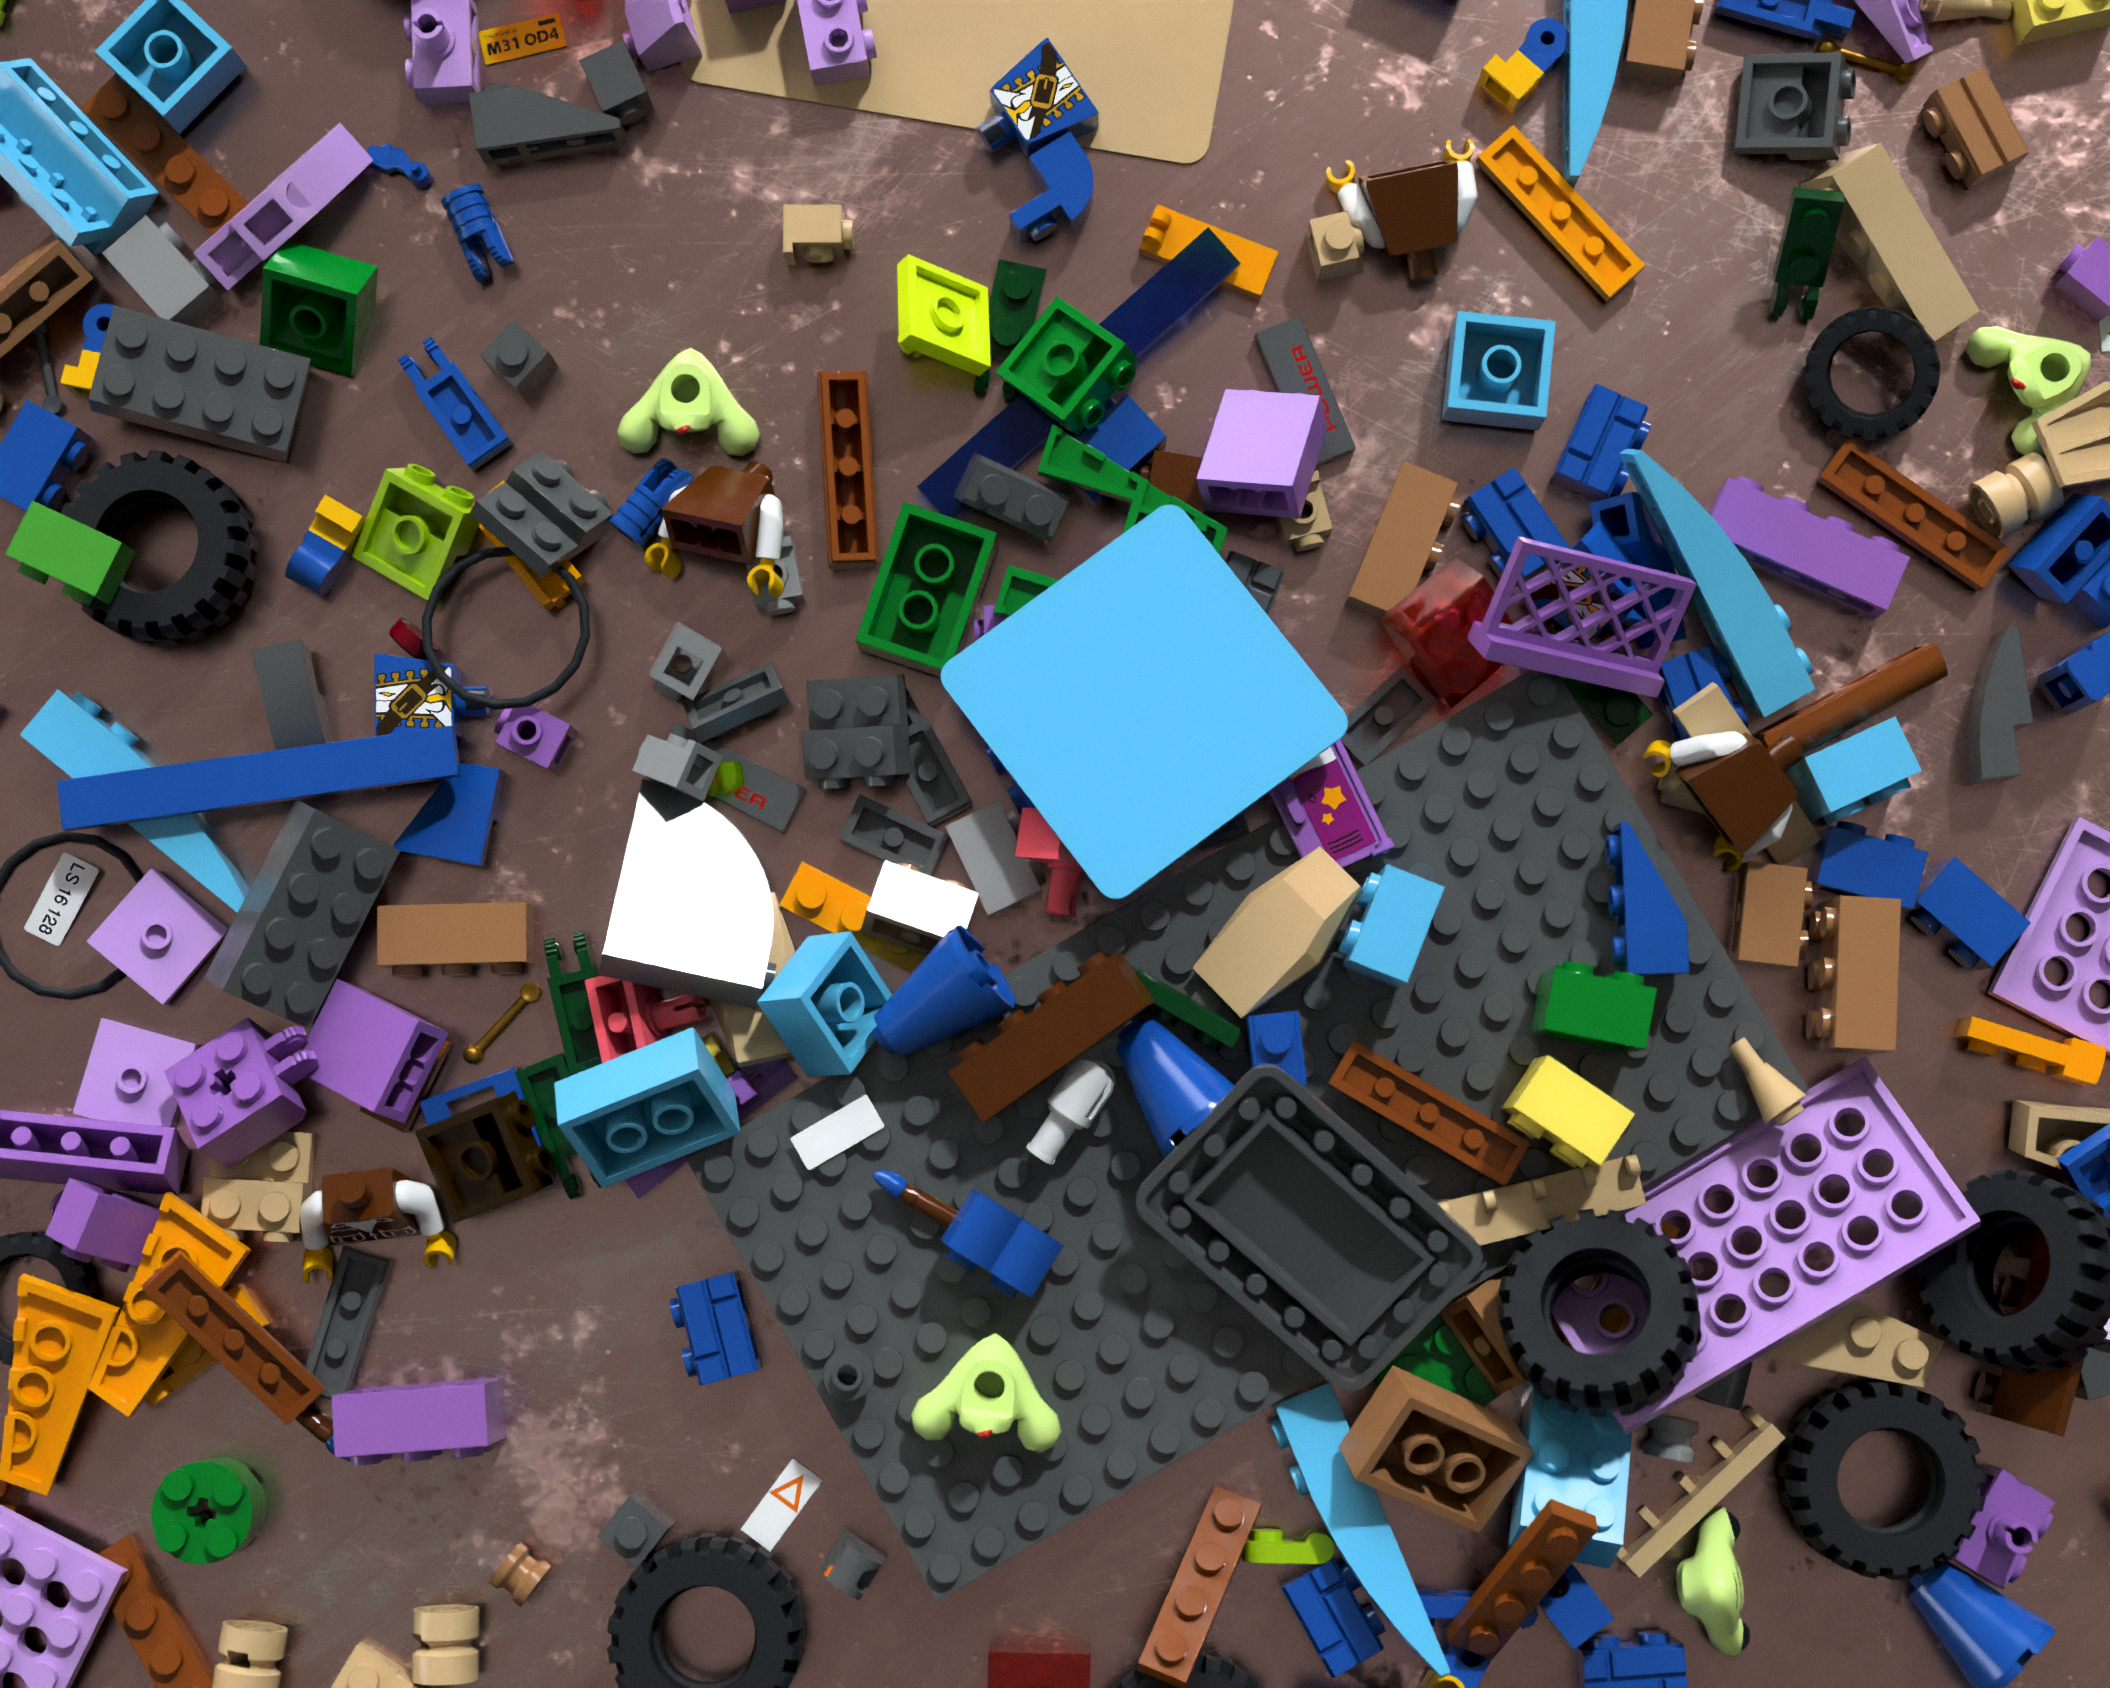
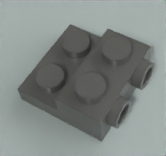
M1842 52L1744 54L1735 140L1737 153L1787 154L1790 160H1839L1840 146H1849L1851 139V119L1849 116H1843L1845 99H1854L1856 89L1855 70L1848 69Z
M540 451L514 467L505 483L476 500L469 514L543 578L598 541L609 523L608 520L614 513L608 509L607 501L601 493L595 490H586L572 477L571 470L564 461L560 459L552 460L543 451Z
M905 675L806 681L809 730L802 731L805 780H819V789L849 787L848 778L864 777L865 787L894 785V775L911 773Z

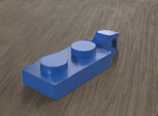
M1718 0L1714 13L1799 37L1820 40L1822 34L1846 38L1852 25L1855 10L1831 4L1832 0Z

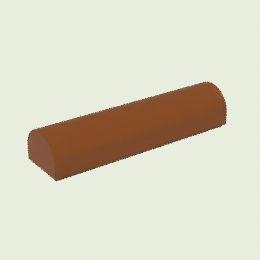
M867 370L818 371L817 391L828 568L835 570L871 568L878 564Z
M1918 644L1757 731L1752 736L1759 739L1765 748H1768L1783 735L1789 733L1803 751L1807 753L1945 678L1948 675L1945 660L1937 644Z

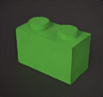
M32 500L5 555L21 563L17 570L18 573L43 585L51 577L65 584L61 593L90 606L93 598L110 605L136 551L108 535Z

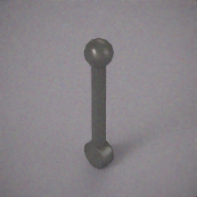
M44 320L31 333L35 335L47 395L43 401V408L58 416L63 413L65 405L56 394L45 338L48 324Z

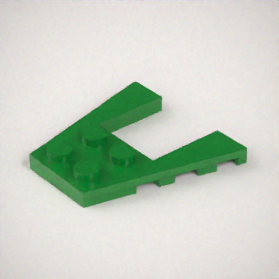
M1052 424L1038 468L1039 476L1131 503L1122 534L1159 507L1164 505L1178 506L1186 512L1220 555L1228 528L1175 496H1169L1149 484V481L1133 471L1131 473L1106 458V455L1087 443L1086 445L1066 434L1062 428ZM1008 565L993 611L994 615L1001 617L1011 616L1059 580Z

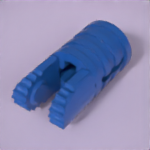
M480 184L460 187L442 198V206L447 211L448 219L452 222V228L458 236L457 240L478 283L489 278L491 275L490 265L487 263V258L481 246L482 243H486L493 260L500 267L506 268L514 263L512 254L498 223L495 222V216L489 208L490 205L487 198L484 197V191Z
M661 458L648 471L640 483L637 484L633 493L629 494L625 503L617 509V513L608 522L627 539L643 549L649 538L653 537L656 533L655 531L661 525L663 518L661 509L668 503L674 491L689 485L693 481V474L683 468L678 469L675 463L669 459Z

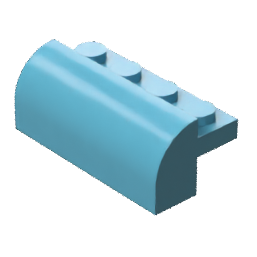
M31 58L0 62V175L19 193L20 199L27 206L33 208L51 227L53 234L69 247L84 245L92 255L105 251L146 215L159 192Z

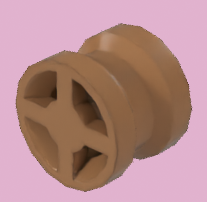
M519 1542L496 1570L489 1584L496 1589H506L512 1594V1601L521 1608L542 1583L552 1566L545 1560L536 1561L529 1555V1548L522 1542Z

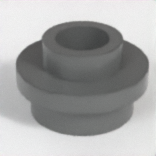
M843 1349L834 1353L825 1363L823 1381L827 1390L834 1397L845 1401L856 1400L864 1396L871 1388L874 1381V1368L870 1359L861 1351ZM850 1365L857 1370L858 1378L854 1384L847 1385L841 1382L839 1379L841 1367Z

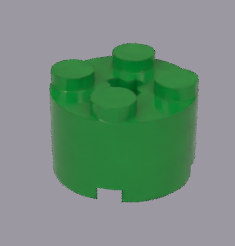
M221 1456L204 1458L181 1466L167 1474L155 1493L151 1508L152 1526L158 1546L175 1558L191 1564L214 1563L241 1551L259 1534L266 1519L267 1497L261 1482L257 1481L255 1476L249 1471L250 1469L242 1462ZM208 1502L210 1508L217 1510L216 1517L209 1519L208 1513L203 1512V1503Z

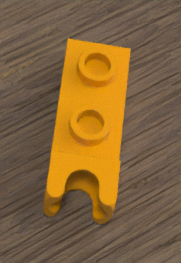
M1973 1016L1959 1019L1954 1038L1969 1042L1967 1050L1993 1058H1997L1999 1051L2017 1057L2015 1065L2037 1072L2045 1073L2046 1067L2049 1066L2051 1067L2050 1077L2080 1086H2085L2086 1083L2097 1085L2107 1052L2106 1047L2077 1038L2061 1039L2055 1042Z

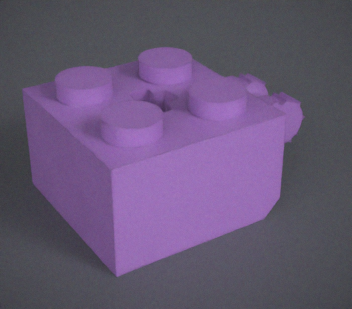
M247 1017L164 1071L199 1151L226 1168H230L303 1121L307 1111L294 1084L308 1076V1073L313 1072L319 1065L314 1050L304 1049L297 1052V1049L302 1048L308 1041L303 1026H288L282 1032L272 1035Z

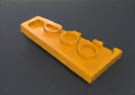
M172 1192L164 1194L159 1210H161L141 1252L143 1257L133 1281H130L123 1298V1301H125L116 1325L110 1330L88 1386L89 1390L127 1417L136 1414L191 1336L142 1290V1285L174 1254L182 1250L214 1282L224 1289L251 1251L249 1247Z
M23 1273L18 1279L17 1296H19L17 1318L14 1320L12 1341L15 1342L12 1368L9 1370L8 1390H10L8 1414L5 1416L0 1480L48 1496L54 1486L87 1398L89 1383L120 1308Z

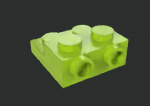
M408 464L405 468L385 469L351 557L428 601L432 588L453 566L456 557L465 556L469 551L479 526V522L469 514L473 508L472 503L475 497L459 487L447 486L445 490L433 483L435 474L420 465Z

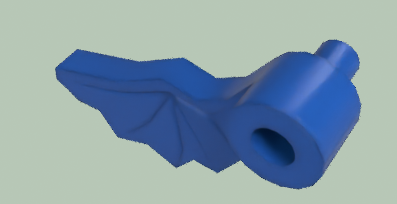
M388 143L381 147L371 145L367 150V153L373 158V161L368 165L369 167H375L387 173L399 171L405 174L413 185L419 189H424L431 184L433 176L427 166L422 162H411L401 147L394 148Z

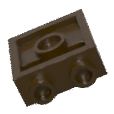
M515 1090L415 1131L453 1224L532 1195L554 1183L550 1175L554 1171L553 1157L546 1147L538 1146L531 1130L535 1124L533 1109L526 1100L518 1099Z

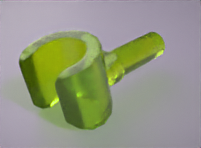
M726 761L719 764L715 774L716 781L711 783L705 799L719 793H728L742 789L745 778L741 762Z

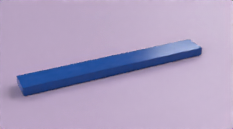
M445 726L58 780L57 787L62 830L68 832L461 777L455 727Z

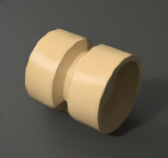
M2031 452L2005 466V474L1994 471L1969 485L1968 490L1970 502L1977 518L1985 530L1998 540L2024 528V521L2028 520V518L2037 521L2064 505L2062 488L2058 487L2048 462L2036 452Z
M442 1604L421 1606L413 1609L412 1638L420 1642V1648L412 1653L413 1683L420 1685H459L479 1680V1651L471 1646V1641L479 1636L478 1606Z
M255 1620L223 1621L218 1652L224 1656V1661L215 1665L211 1688H279L281 1672L275 1667V1662L284 1658L288 1628L270 1622Z

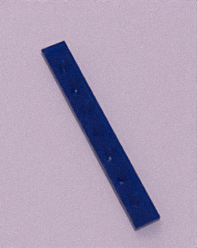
M1208 227L1099 325L1125 342L1138 358L1235 272L1241 263ZM1020 394L920 483L917 488L940 514L957 519L971 507L959 501L954 495L974 452L1010 469H1014L1048 438L1052 424L1058 427L1062 425L1046 415L1037 404L1023 394Z

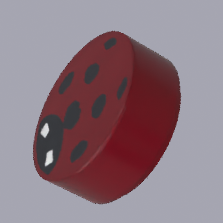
M400 617L389 629V635L413 658L428 660L423 651L422 631L407 619ZM433 642V649L436 653L438 647Z

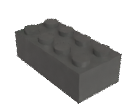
M114 305L88 400L93 412L287 463L311 372V359Z
M295 800L204 978L229 994L310 1029L400 850Z

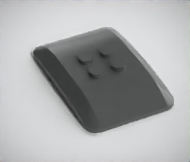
M1261 1064L1249 1070L1213 1107L1203 1122L1189 1133L1142 1182L1136 1195L1137 1210L1145 1222L1336 1387L1347 1391L1359 1390L1370 1384L1475 1277L1481 1268L1483 1260L1479 1243L1466 1229L1314 1094L1285 1070L1273 1064Z

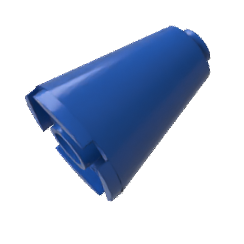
M957 925L952 930H949L874 1015L877 1026L872 1029L873 1035L888 1054L896 1051L904 1057L1003 1016L1015 1007L1016 998L1002 971L996 963L992 966L981 954L986 949L963 926Z
M1139 1018L1120 1031L1118 1037L1121 1041L1116 1047V1052L1160 1153L1166 1158L1189 1133L1203 1122L1213 1107L1231 1090L1234 1084L1157 1020L1153 1019L1145 1022L1142 1018Z
M1946 1560L1935 1565L1934 1571L1922 1576L1915 1573L1909 1580L1916 1587L1910 1594V1597L1973 1688H2005L2024 1669L2023 1666L2033 1655L2036 1656L2056 1632V1629L2047 1620Z

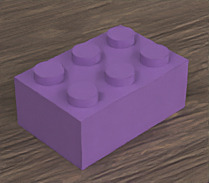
M502 1378L360 1388L331 1396L335 1458L350 1457L351 1466L382 1463V1460L392 1459V1453H401L402 1462L433 1459L432 1456L442 1455L443 1449H452V1458L482 1456L483 1452L492 1451V1444L506 1438Z

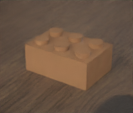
M1840 895L1818 903V911H1812L1809 933L1810 939L1817 941L1816 961L1811 960L1808 967L1809 990H1815L1814 1010H1809L1807 1013L1806 1037L1808 1040H1813V1051L1871 1055L1896 1051L1901 899Z
M1393 1365L1339 1445L1355 1480L1479 1534L1534 1455V1451L1514 1420Z

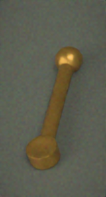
M1823 39L1817 46L1818 53L1842 52L1847 60L1894 73L1895 78L1900 82H1908L1916 72L1915 66L1911 62L1905 63L1902 61L1899 64H1895L1836 46L1835 42L1831 39Z
M524 984L520 989L521 996L475 1045H469L464 1049L463 1058L467 1063H478L482 1058V1051L528 1002L533 1003L539 1000L541 990L536 984Z

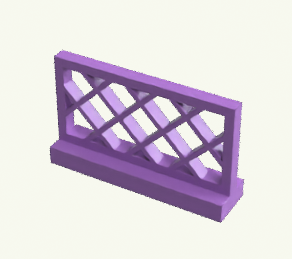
M1518 536L1483 622L1474 620L1467 639L1486 660L1658 698L1665 682L1658 672L1697 584L1691 578ZM1528 554L1544 557L1549 569L1524 582L1521 571ZM1554 560L1561 561V563L1556 565ZM1579 566L1588 568L1592 580L1568 593L1562 576ZM1598 570L1603 571L1605 573L1599 575ZM1622 577L1631 578L1635 590L1611 603L1605 587ZM1554 581L1561 597L1537 610L1530 594ZM1665 587L1676 589L1670 605L1654 613L1648 597ZM1598 591L1604 608L1580 620L1574 604ZM1523 598L1530 615L1512 625L1502 623L1501 619L1506 607ZM1641 602L1647 617L1623 630L1617 614ZM1567 609L1573 625L1555 635L1547 633L1543 621ZM1610 619L1616 635L1598 645L1590 643L1586 632ZM1536 626L1537 631L1532 630L1531 628ZM1652 629L1655 640L1648 656L1633 653L1629 641Z

